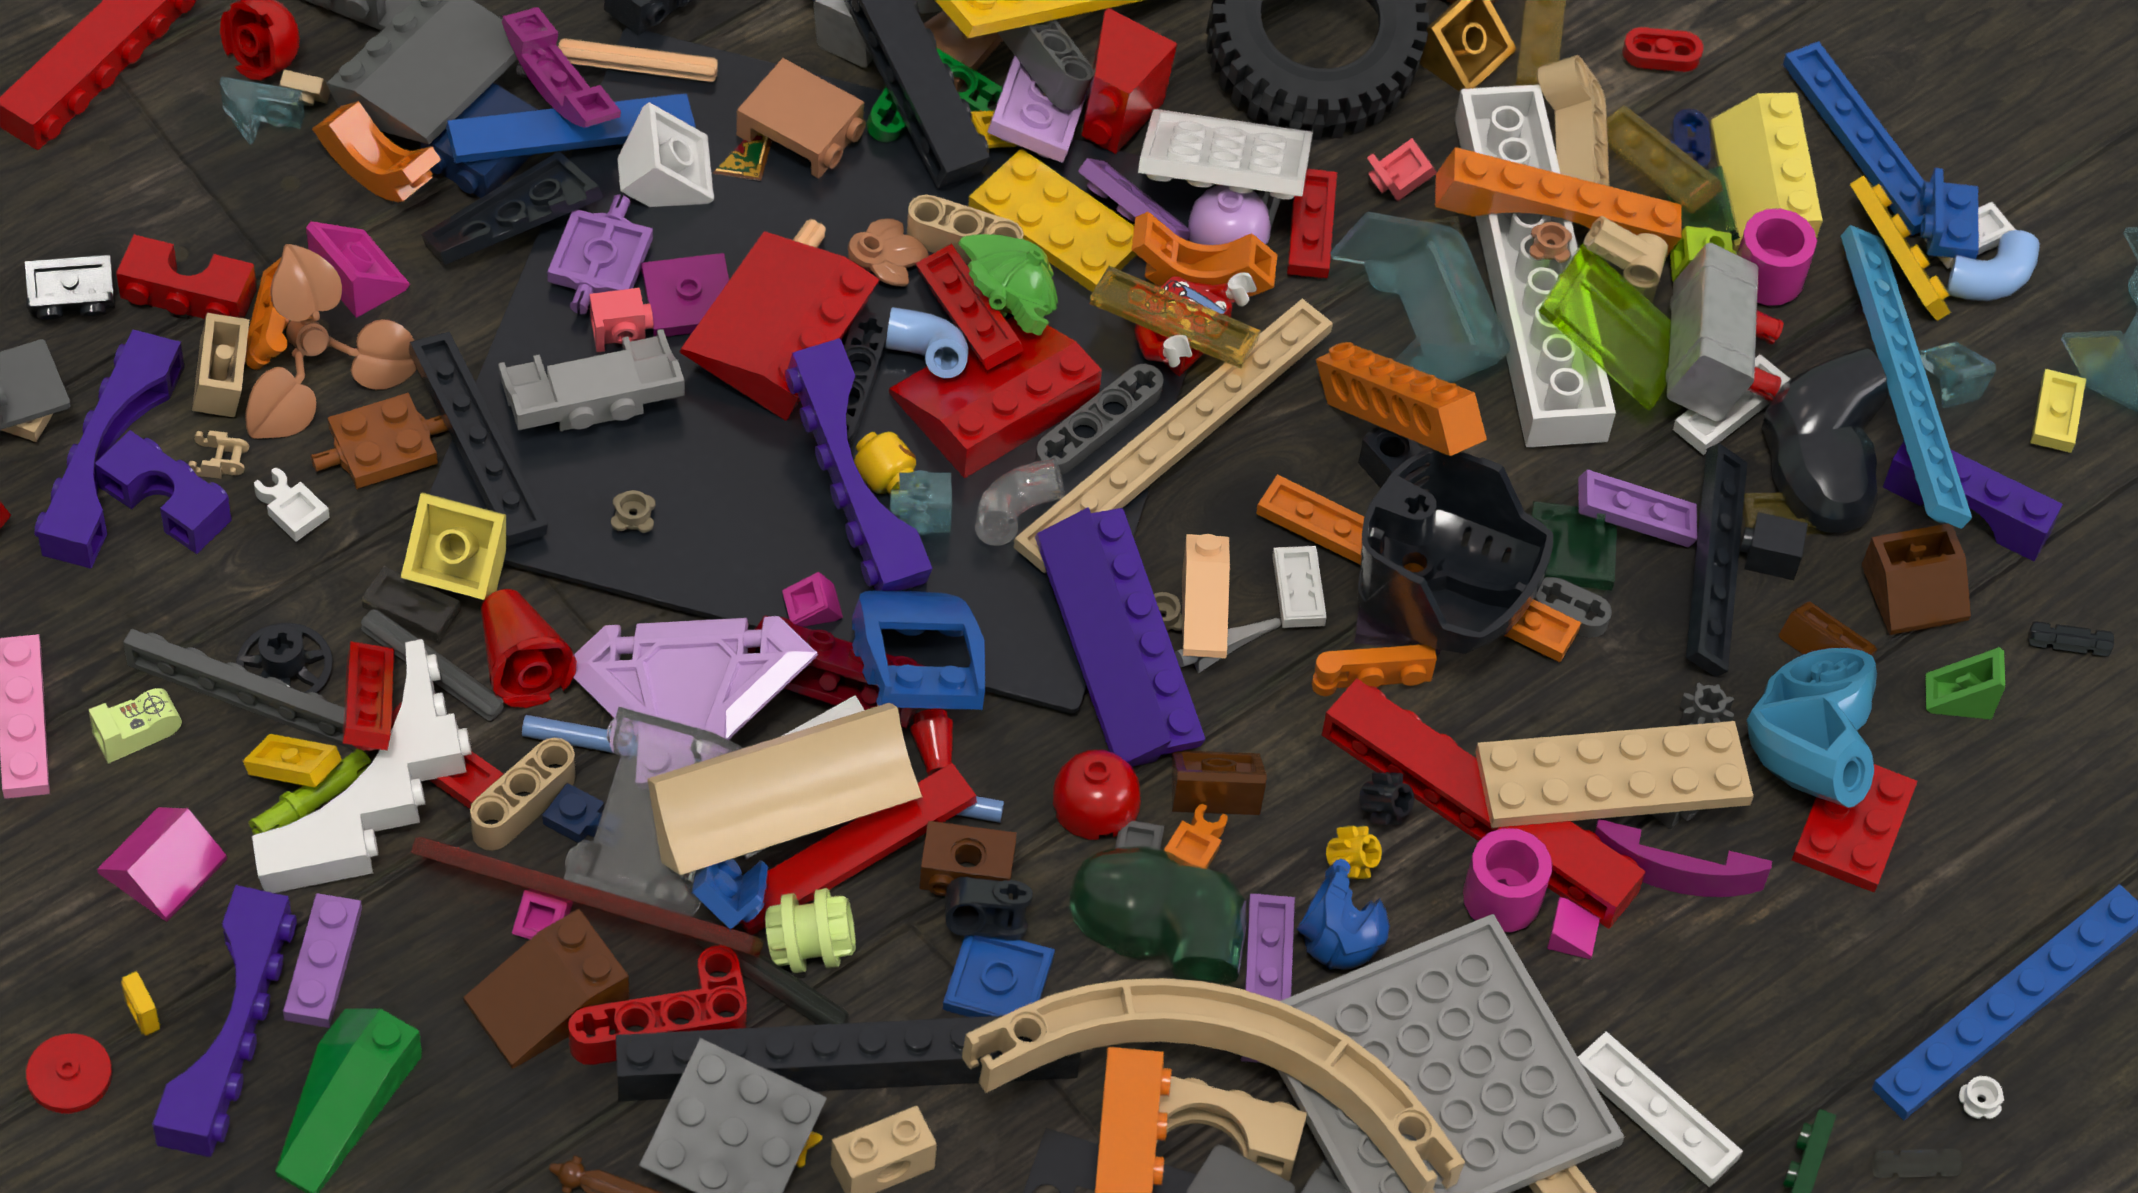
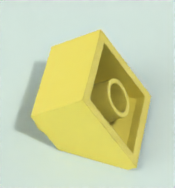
M421 493L401 578L485 600L489 595L497 591L506 554V515Z

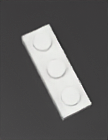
M1758 355L1755 358L1756 367L1781 377V386L1790 380L1788 376L1762 355ZM1746 390L1721 420L1714 421L1689 409L1675 420L1673 430L1704 455L1707 448L1721 442L1771 403L1772 400L1767 401L1763 397Z

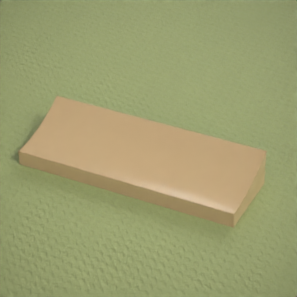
M891 703L647 778L661 863L679 875L922 797L907 753L898 707Z

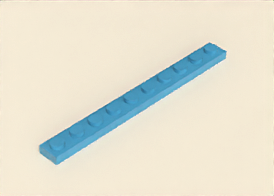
M1850 225L1841 235V239L1853 274L1854 284L1863 306V312L1868 322L1871 338L1887 377L1889 395L1892 399L1898 418L1897 421L1906 444V450L1913 466L1915 479L1923 498L1925 511L1928 516L1939 523L1945 522L1962 529L1970 521L1972 515L1883 239Z

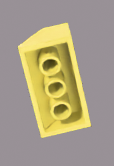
M1758 93L1711 119L1710 128L1729 230L1732 236L1733 250L1736 252L1739 250L1747 221L1754 214L1766 209L1781 208L1797 213L1809 222L1815 230L1817 239L1822 216L1797 93Z

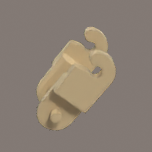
M209 431L207 438L203 437V432H196L194 440L197 444L204 447L217 448L215 458H212L210 461L202 460L200 468L196 466L197 463L195 461L189 462L188 465L197 476L222 479V474L241 475L244 473L245 467L240 463L242 453H246L249 450V444L240 438H228L227 432ZM223 452H231V460L222 459Z

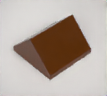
M1187 750L1172 752V812L1194 813L1196 808L1203 803L1207 805L1205 813L1260 815L1267 778L1260 753Z

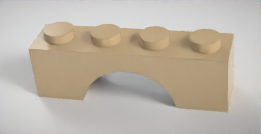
M1171 1076L1169 1097L1160 1096L1159 1112L1168 1113L1166 1134L1174 1128L1186 1124H1205L1216 1127L1235 1141L1242 1156L1290 1181L1305 1125L1306 1112L1299 1111L1288 1103H1269L1258 1100L1240 1090L1225 1091L1210 1087L1199 1079H1181Z

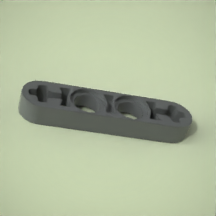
M1138 364L1130 368L1043 436L1036 448L1035 462L1037 468L1045 475L1053 477L1068 473L1157 403L1161 398L1164 381L1159 369L1149 364ZM1137 382L1144 385L1136 390ZM1149 382L1151 384V388H1149L1145 384ZM1109 402H1118L1126 410L1122 414L1112 415L1106 412L1103 406ZM1079 425H1088L1096 431V434L1091 438H1081L1073 430ZM1061 450H1063L1062 458L1056 456L1055 454H1058ZM1048 452H1050L1055 456L1049 458L1047 457Z

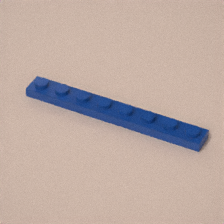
M2119 884L1875 1080L1872 1090L1903 1120L1908 1118L2138 931V901Z

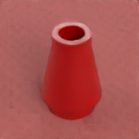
M944 709L923 710L916 713L912 718L913 725L910 727V731L924 761L928 776L952 763L953 720L948 718L947 711Z

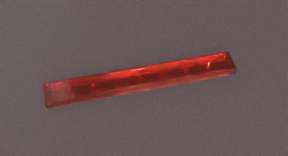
M420 836L415 838L411 853L431 861L710 944L727 947L759 958L763 946L761 939L733 929L730 930L727 927Z

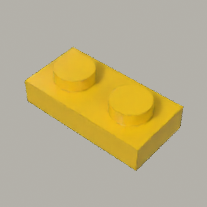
M269 734L243 760L248 774L252 776L316 787L327 778L328 774L342 761L337 746Z

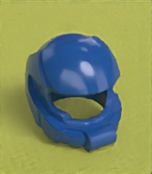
M1344 859L1336 860L1326 870V878L1316 891L1302 921L1296 928L1298 932L1304 935L1307 952L1315 960L1326 965L1328 969L1347 970L1365 964L1383 948L1389 934L1390 924L1388 915L1380 898L1374 903L1369 901L1361 911L1353 906L1351 900L1352 890L1349 888L1350 879L1347 877L1350 872V865Z

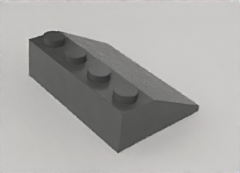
M414 0L402 12L395 15L392 22L376 37L370 39L356 56L342 65L339 72L326 84L338 108L342 105L359 101L380 131L430 144L446 129L447 121L455 120L517 60V57L505 33L502 19L475 1Z

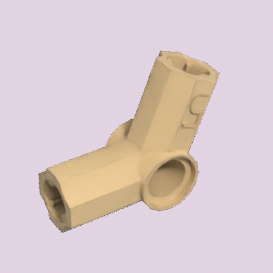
M1600 216L1594 221L1590 231L1586 234L1583 246L1624 269L1617 299L1624 304L1626 310L1639 313L1642 309L1651 308L1668 252L1667 243L1661 237L1654 234L1643 233L1635 235L1609 219Z

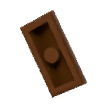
M1807 601L1791 612L1779 633L1781 640L1803 655L1828 648H1851L1862 650L1872 656L1877 651L1875 645L1810 601Z

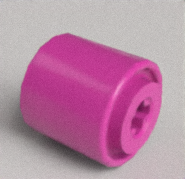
M1781 208L1766 209L1754 214L1746 223L1737 255L1758 265L1757 303L1767 306L1782 305L1794 300L1803 289L1817 239L1815 230L1809 222L1795 212Z
M1502 828L1485 835L1477 843L1473 852L1463 888L1464 905L1470 916L1476 921L1494 914L1504 932H1514L1526 928L1537 918L1552 873L1551 856L1546 846L1533 834L1520 829Z

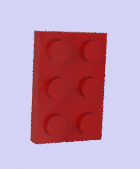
M1874 764L1871 787L1864 800L1855 806L1846 807L1816 797L1792 861L1875 893L1918 781Z

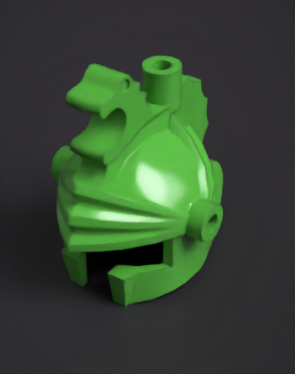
M978 234L962 237L958 244L972 260L968 264L969 275L972 277L974 285L985 296L989 297V305L993 309L999 310L1004 318L1008 313L1015 316L1014 319L1024 332L1040 336L1049 323L1048 320L1044 319V316L1056 310L1058 304L1057 291L1052 280L1054 273L1045 252L1030 241L1009 236Z

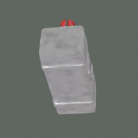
M1712 243L1704 245L1673 283V296L1670 299L1672 315L1669 367L1666 370V381L1668 383L1667 398L1707 418L1718 421L1724 417L1746 390L1763 397L1767 401H1771L1773 396L1777 395L1781 386V377L1755 366L1756 337L1770 345L1774 344L1775 339L1777 340L1782 332L1783 321L1757 310L1758 265Z

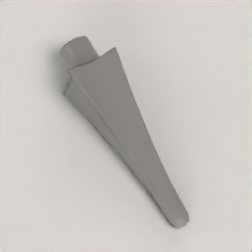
M1273 618L1228 629L1227 655L1261 635L1280 627L1281 620ZM1183 649L1175 651L1180 667L1194 663L1198 673L1221 659L1183 656Z

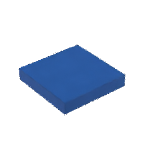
M974 935L965 936L943 1001V1010L967 1017L1004 1016L1016 1009L1041 1000L1055 949L1022 940H1003L996 937Z

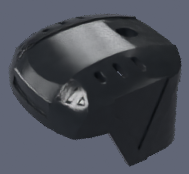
M1432 448L1423 450L1406 460L1392 472L1368 507L1362 529L1361 568L1358 581L1359 605L1372 618L1412 640L1439 650L1463 654L1469 653L1492 643L1503 634L1506 635L1526 612L1535 598L1548 569L1552 555L1553 533L1539 520L1524 512L1503 465L1464 452L1448 456ZM1427 462L1430 463L1409 474L1412 470L1416 469L1417 467ZM1425 476H1430V477H1428V478H1425V479H1423V480L1417 482L1416 484H1413L1414 482H1416L1417 480H1419V479H1421V478H1423V477H1425ZM1470 532L1471 536L1468 545L1461 546L1465 533ZM1491 541L1489 554L1482 555L1485 543ZM1510 553L1509 561L1503 563L1504 555ZM1409 563H1416L1421 565L1424 570L1411 572L1405 569L1404 566Z

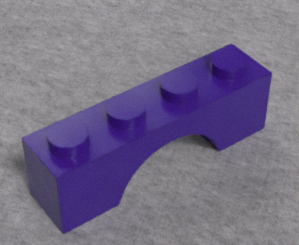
M1903 441L1892 460L1882 488L1921 506L1924 504L1923 498L1915 479V473L1906 450L1905 441ZM1951 450L1969 508L1987 521L1994 532L1997 544L2035 562L2054 527L2063 504Z

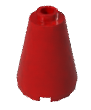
M502 589L489 595L481 606L489 678L494 693L511 707L528 708L550 701L551 697L549 694L560 686L564 691L570 685L576 673V658L571 647L518 591Z

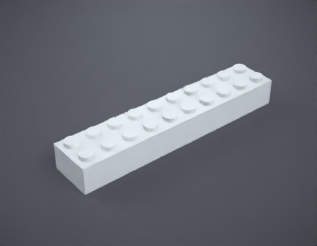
M1540 85L1461 89L1455 116L1461 149L1560 174ZM1495 213L1476 216L1526 447L1608 442L1616 412L1572 221L1530 213ZM1546 222H1556L1569 230L1572 234V239L1567 246V249L1570 251L1569 260L1559 263L1555 259L1547 260L1542 258L1538 260L1533 258L1529 253L1530 246L1534 244V238L1531 236L1533 227Z

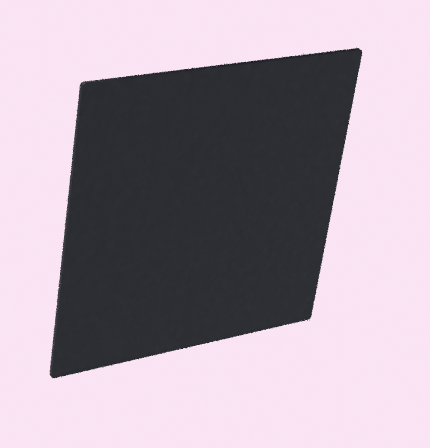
M629 28L624 29L618 46L717 59L718 71L713 82L607 69L601 83L602 88L613 102L687 93L696 129L706 134L708 138L714 200L709 204L649 207L627 196L620 190L618 156L624 144L574 149L569 159L599 186L603 199L578 210L589 213H608L613 197L620 194L621 200L624 195L631 202L624 218L633 224L653 228V240L644 262L724 253L729 280L764 231L793 240L805 222L810 219L822 223L826 228L825 237L817 248L845 256L848 259V243L851 237L856 233L866 232L869 225L874 221L880 219L898 220L903 223V235H907L908 208L914 198L920 195H933L968 206L969 196L1021 148L1132 225H1135V222L1127 219L1117 211L1116 208L1119 204L1109 196L1107 199L1103 198L1088 188L1089 180L1078 172L1087 158L1105 161L1187 228L1195 201L1206 190L1219 185L1212 183L1210 187H1197L1189 184L1188 180L1171 178L1170 181H1155L1148 178L1147 174L1138 173L1139 155L1120 150L1115 154L1100 145L1072 139L1063 163L1051 158L1042 157L1038 153L1019 145L1015 147L989 148L990 158L980 174L937 189L907 127L904 128L896 140L881 142L869 134L867 125L861 137L856 142L851 141L843 150L838 164L832 169L828 168L820 178L811 175V161L774 140L771 142L761 181L714 174L713 172L744 141V139L737 136V109L777 64L649 31H644L637 35ZM812 73L864 101L863 120L867 122L873 106L883 92L882 90ZM890 108L880 123L887 127L892 122L897 111ZM572 212L542 224L476 381L493 418L548 523L547 535L506 546L503 564L714 620L747 618L748 629L755 630L765 615L789 619L782 590L820 572L834 584L843 618L833 622L805 626V628L825 630L836 638L853 643L855 630H852V615L859 596L863 592L876 590L874 585L869 587L864 580L861 570V562L864 561L859 547L853 548L849 542L845 528L848 520L843 508L837 509L833 502L830 485L833 482L828 470L823 471L818 464L815 454V446H818L813 431L807 432L803 426L800 416V408L803 407L801 401L797 404L787 421L783 420L679 353L692 334L690 333L666 336L672 354L679 362L684 378L683 396L643 404V414L635 415L626 420H611L592 424L584 429L573 428L560 431L558 422L518 430L512 408L508 406L499 375L498 363L505 362L506 367L534 362L533 356L540 355L547 375V366L623 350L622 344L612 343L605 344V351L596 352L590 319V303L585 314H580V307L578 313H575L570 309V304L577 290L548 282V269ZM1138 255L1096 294L1049 263L1054 273L1052 280L1057 291L1058 304L1056 310L1052 311L1051 314L1045 315L1044 319L1048 320L1050 327L1075 340L1102 369L1099 393L1130 368L1138 364H1149L1158 368L1164 379L1161 398L1157 403L1068 473L1056 477L1048 476L1037 468L1035 462L1036 448L1039 440L1061 423L1059 422L964 479L889 394L890 387L927 367L925 356L886 349L855 442L850 448L854 461L858 453L855 447L864 436L871 432H875L877 435L884 432H893L899 436L915 455L916 466L914 471L916 476L904 490L896 495H890L889 493L877 494L871 489L870 491L898 519L917 529L933 568L927 583L903 591L936 592L954 595L963 599L971 609L985 640V691L1071 714L1079 711L1087 685L1047 572L1043 573L1014 548V539L1178 401L1187 370L1178 376L1164 362L1146 360L1135 336V325L1139 308L1127 300L1130 290L1140 280L1156 291L1161 288L1145 277L1147 262ZM916 265L906 268L909 277L907 286L890 285L879 280L867 304L860 312V314L868 312L879 314L887 320L889 325L892 307L909 309L938 316L955 326L921 277ZM641 268L634 288H640L643 304H648ZM1008 313L1004 319L1008 320L1014 315ZM850 328L841 340L843 346L845 345ZM645 329V339L654 337L652 329ZM868 330V333L864 335V346L869 347L871 337L876 331ZM863 360L850 362L853 371L857 373L865 372L870 368V365ZM1137 382L1136 390L1144 385ZM1149 382L1145 384L1146 386L1151 388V384ZM850 393L847 406L854 405L859 401V398ZM1109 402L1103 406L1104 410L1112 415L1122 414L1126 410L1118 402ZM1079 425L1073 430L1081 438H1091L1096 434V431L1088 425ZM452 439L429 494L488 510ZM1063 450L1055 455L1062 458ZM1048 452L1047 457L1051 458L1055 455ZM1151 484L1123 507L1133 538L1135 537ZM636 490L653 497L655 500V508L651 511V518L654 521L653 528L645 533L640 532L638 529L615 530L611 525V519L616 513V508L613 506L615 496L626 491ZM630 512L629 514L636 515L637 512ZM895 629L881 630L886 654L895 657L906 656L915 660L917 664L929 667H970L971 659L964 635L952 637L944 635L938 630H925L920 635L909 636L899 633Z

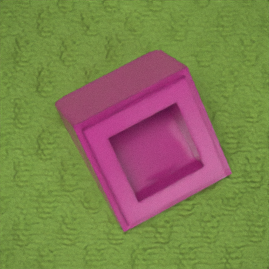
M820 572L782 590L789 619L795 625L805 627L833 622L843 618L835 586Z
M524 890L512 934L531 939L540 930L569 915L573 902L533 890Z
M1560 897L1547 949L1591 959L1600 918L1570 900Z

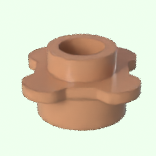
M1546 222L1533 227L1531 236L1534 238V244L1529 249V253L1533 258L1538 260L1542 258L1547 260L1555 259L1559 263L1569 260L1570 251L1567 249V246L1572 239V234L1569 230L1556 222Z

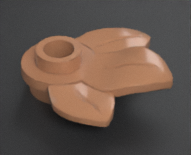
M880 219L872 222L866 232L856 233L848 243L849 260L866 271H873L882 282L895 286H907L909 277L906 268L916 265L915 263L928 257L929 253L919 240L910 235H903V223L895 219Z

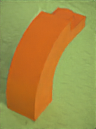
M359 101L340 106L312 128L326 150L351 177L372 193L386 200L395 202L406 200L432 179L430 169L441 161L432 146L408 151L395 145L377 128Z
M1149 211L1135 217L1131 250L1147 262L1145 277L1154 284L1162 287L1171 277L1179 276L1191 282L1216 285L1228 283L1234 275L1246 272L1251 275L1257 287L1255 292L1247 293L1249 297L1274 288L1277 254L1253 233L1225 244L1202 245L1179 237Z

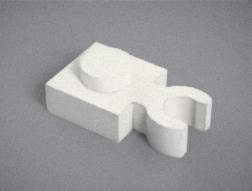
M278 468L271 470L272 480L277 484L276 486L265 487L259 480L254 482L257 498L268 504V515L295 541H298L330 518L329 508L302 482L290 488L287 484L285 473Z

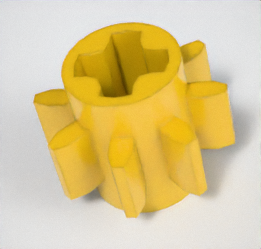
M1367 826L1338 827V838L1331 839L1327 845V861L1331 866L1338 859L1346 860L1350 865V872L1347 875L1349 879L1370 878L1371 871L1369 868L1376 867L1381 860L1382 849L1380 842L1374 835H1368L1369 827Z

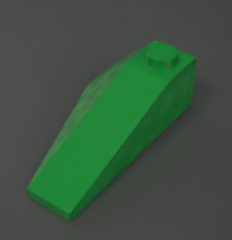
M344 1009L318 1043L275 1171L276 1176L305 1193H319L422 1057L419 1030L382 1009Z

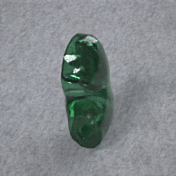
M1148 846L1119 847L1100 851L1083 861L1072 881L1069 905L1074 921L1086 936L1103 946L1111 948L1119 955L1144 959L1163 955L1173 974L1182 980L1203 981L1223 986L1237 980L1240 974L1246 935V900L1227 874L1190 864L1170 852Z

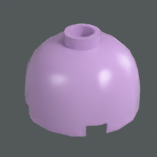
M1219 184L1206 190L1195 201L1190 214L1188 228L1190 230V242L1197 244L1220 245L1253 233L1266 245L1270 239L1271 226L1267 206L1256 192L1238 193L1230 190L1227 185Z

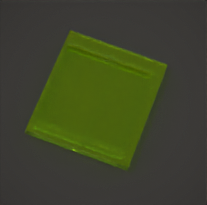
M1582 243L1563 272L1558 276V280L1538 311L1649 411L1654 407L1667 385L1666 370L1669 367L1671 320L1601 256L1586 249Z

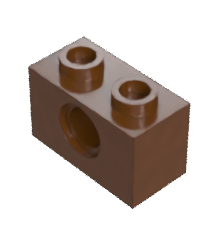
M928 821L919 889L929 890L934 894L945 896L947 885L959 877L996 881L1011 880L1017 832ZM970 862L975 864L976 866L963 867L960 865V863Z

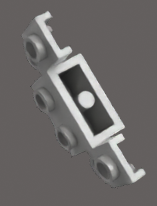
M657 330V336L631 342L628 336L622 337V351L547 366V375L540 355L533 356L534 362L506 367L505 362L498 363L499 375L508 406L512 408L518 430L558 422L560 431L573 428L584 429L592 424L611 420H626L635 415L643 414V404L683 396L684 378L678 360L671 352L664 330Z

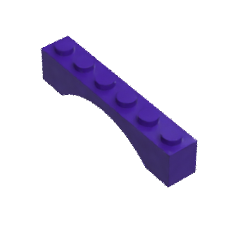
M132 329L126 344L119 345L114 359L115 368L111 376L105 377L100 385L99 402L95 410H89L85 417L82 438L79 444H73L70 448L66 472L63 478L58 477L53 484L49 508L47 512H41L37 518L34 533L39 538L42 556L92 569L107 536L103 509L98 499L99 484L95 462L116 443L117 439L134 421L152 408L170 400L185 367L180 341Z
M838 338L793 352L788 369L785 370L786 382L790 392L798 394L803 406L800 408V416L807 432L813 431L818 446H815V454L818 464L823 471L828 470L833 484L830 485L833 502L837 509L843 508L848 523H846L845 528L849 542L853 548L859 547L864 561L861 562V570L866 584L869 587L874 585L876 591H903L927 583L933 568L917 529L898 519L878 501L864 483L853 461L847 440L846 412L855 373L841 339Z
M235 885L222 923L225 944L236 969V989L231 1011L221 1033L207 1052L187 1071L167 1083L153 1122L157 1146L212 1157L216 1142H223L225 1140L230 1116L226 1114L230 1101H237L242 1090L243 1074H240L243 1062L244 1060L250 1061L255 1051L257 1034L253 1032L257 1021H264L270 1005V994L267 991L271 980L278 981L282 971L284 957L280 952L284 941L291 942L294 936L297 917L291 914L289 896Z

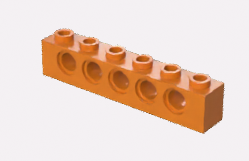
M1350 342L1334 345L1329 349L1328 354L1316 358L1327 404L1448 456H1452L1487 440L1475 392L1414 369V367L1396 362L1391 358L1376 354L1371 350L1363 349Z

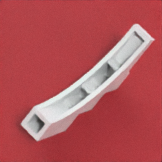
M423 639L405 642L407 676L402 705L391 731L388 751L380 750L372 764L353 784L321 809L287 826L252 836L257 873L264 891L277 893L372 874L371 856L378 855L374 832L420 823L417 806L425 805L421 781L466 772L464 756L472 754L467 728L458 729L454 713L447 715L443 693L435 694L433 681L441 680L436 654H427Z

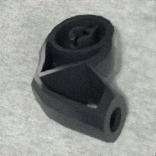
M1859 348L1814 366L1783 384L1767 408L1763 419L1762 428L1772 457V477L1782 499L1793 514L1803 522L1808 523L1809 527L1827 533H1845L1862 527L1872 518L1878 500L1875 448L1873 442L1864 432V429L1885 404L1888 387L1887 377L1881 362L1873 351L1868 348Z

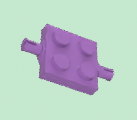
M620 194L613 197L608 213H589L577 209L572 211L548 269L547 276L550 283L577 290L570 304V309L575 313H578L579 307L580 314L587 312L590 294L634 288L641 270V263L644 262L653 240V228L633 224L624 218L631 203L624 195L622 200Z

